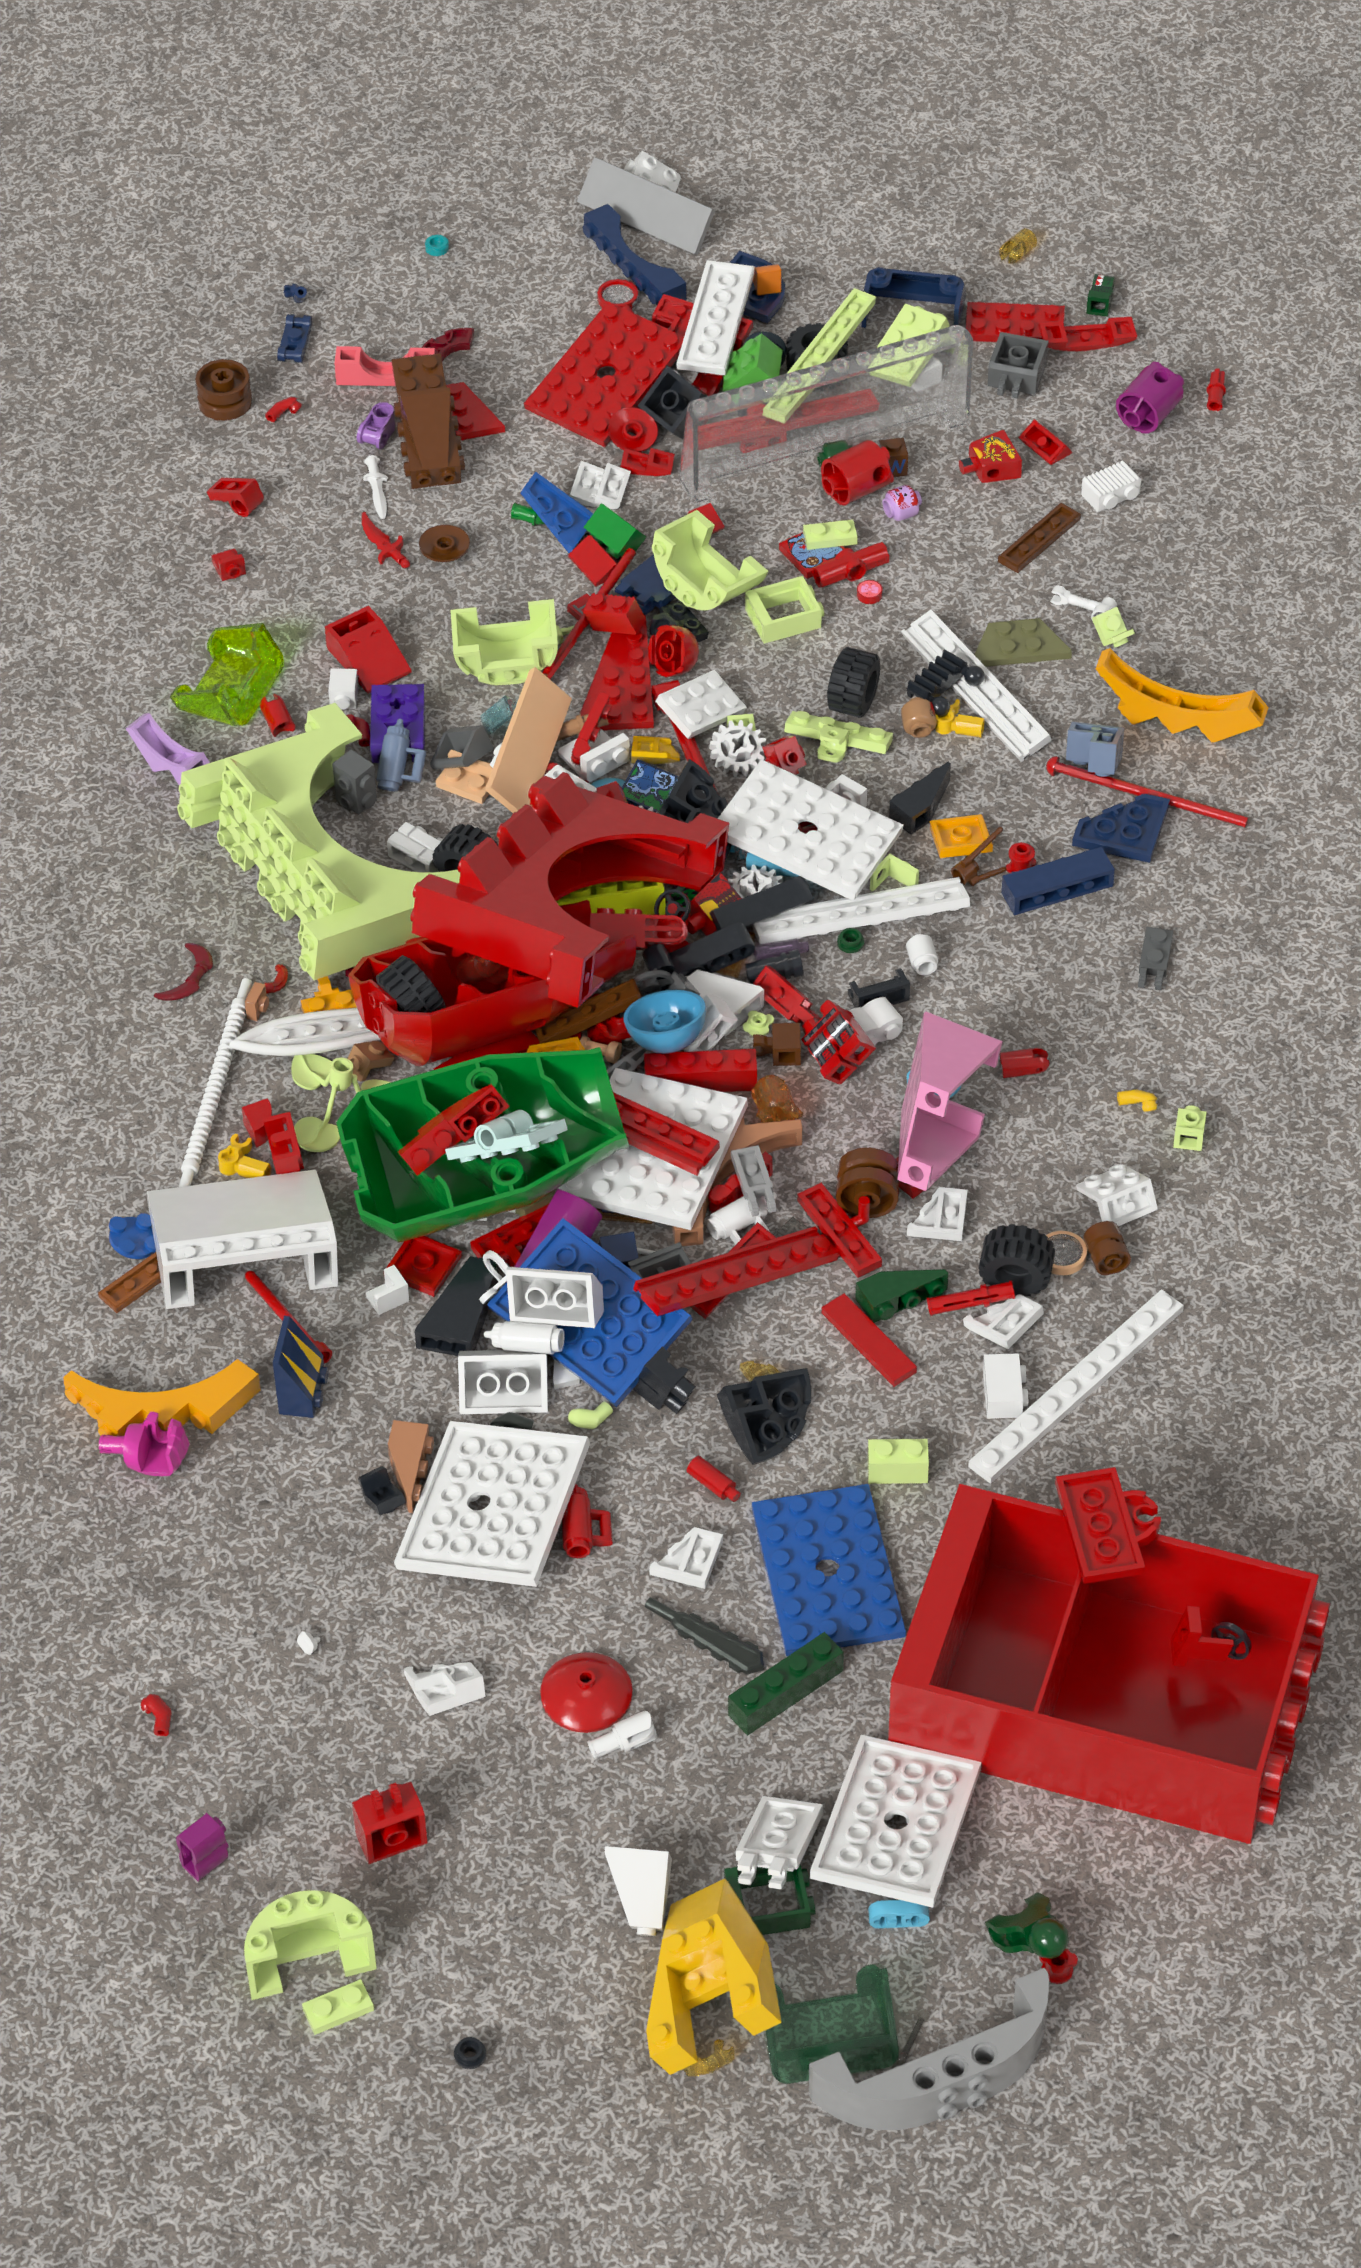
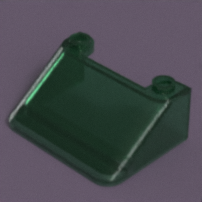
M875 1963L863 1966L858 1971L855 1979L857 1993L785 2004L783 1991L775 1984L781 2023L763 2031L771 2072L776 2080L784 2084L809 2081V2064L837 2052H840L850 2073L887 2068L897 2061L899 2045L888 1972L884 1965Z

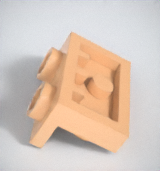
M450 750L448 758L461 757L462 753ZM479 759L469 767L447 768L436 779V787L483 804L490 795L485 788L493 768L489 762Z

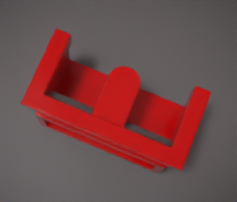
M286 1112L263 1118L276 1174L300 1172V1170L304 1169L291 1113Z

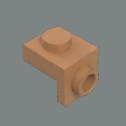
M377 1040L354 1044L347 1059L353 1063V1074L357 1075V1079L361 1082L366 1080L370 1069L390 1066L394 1056L386 1049L383 1043Z

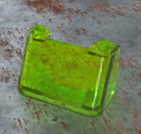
M264 623L215 628L207 642V650L214 660L194 691L186 684L178 685L170 695L174 705L181 711L234 727L246 725L259 707L261 699L266 696L284 667L283 654Z

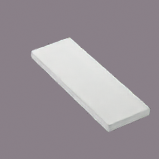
M706 261L677 360V369L726 375L754 277L755 266Z

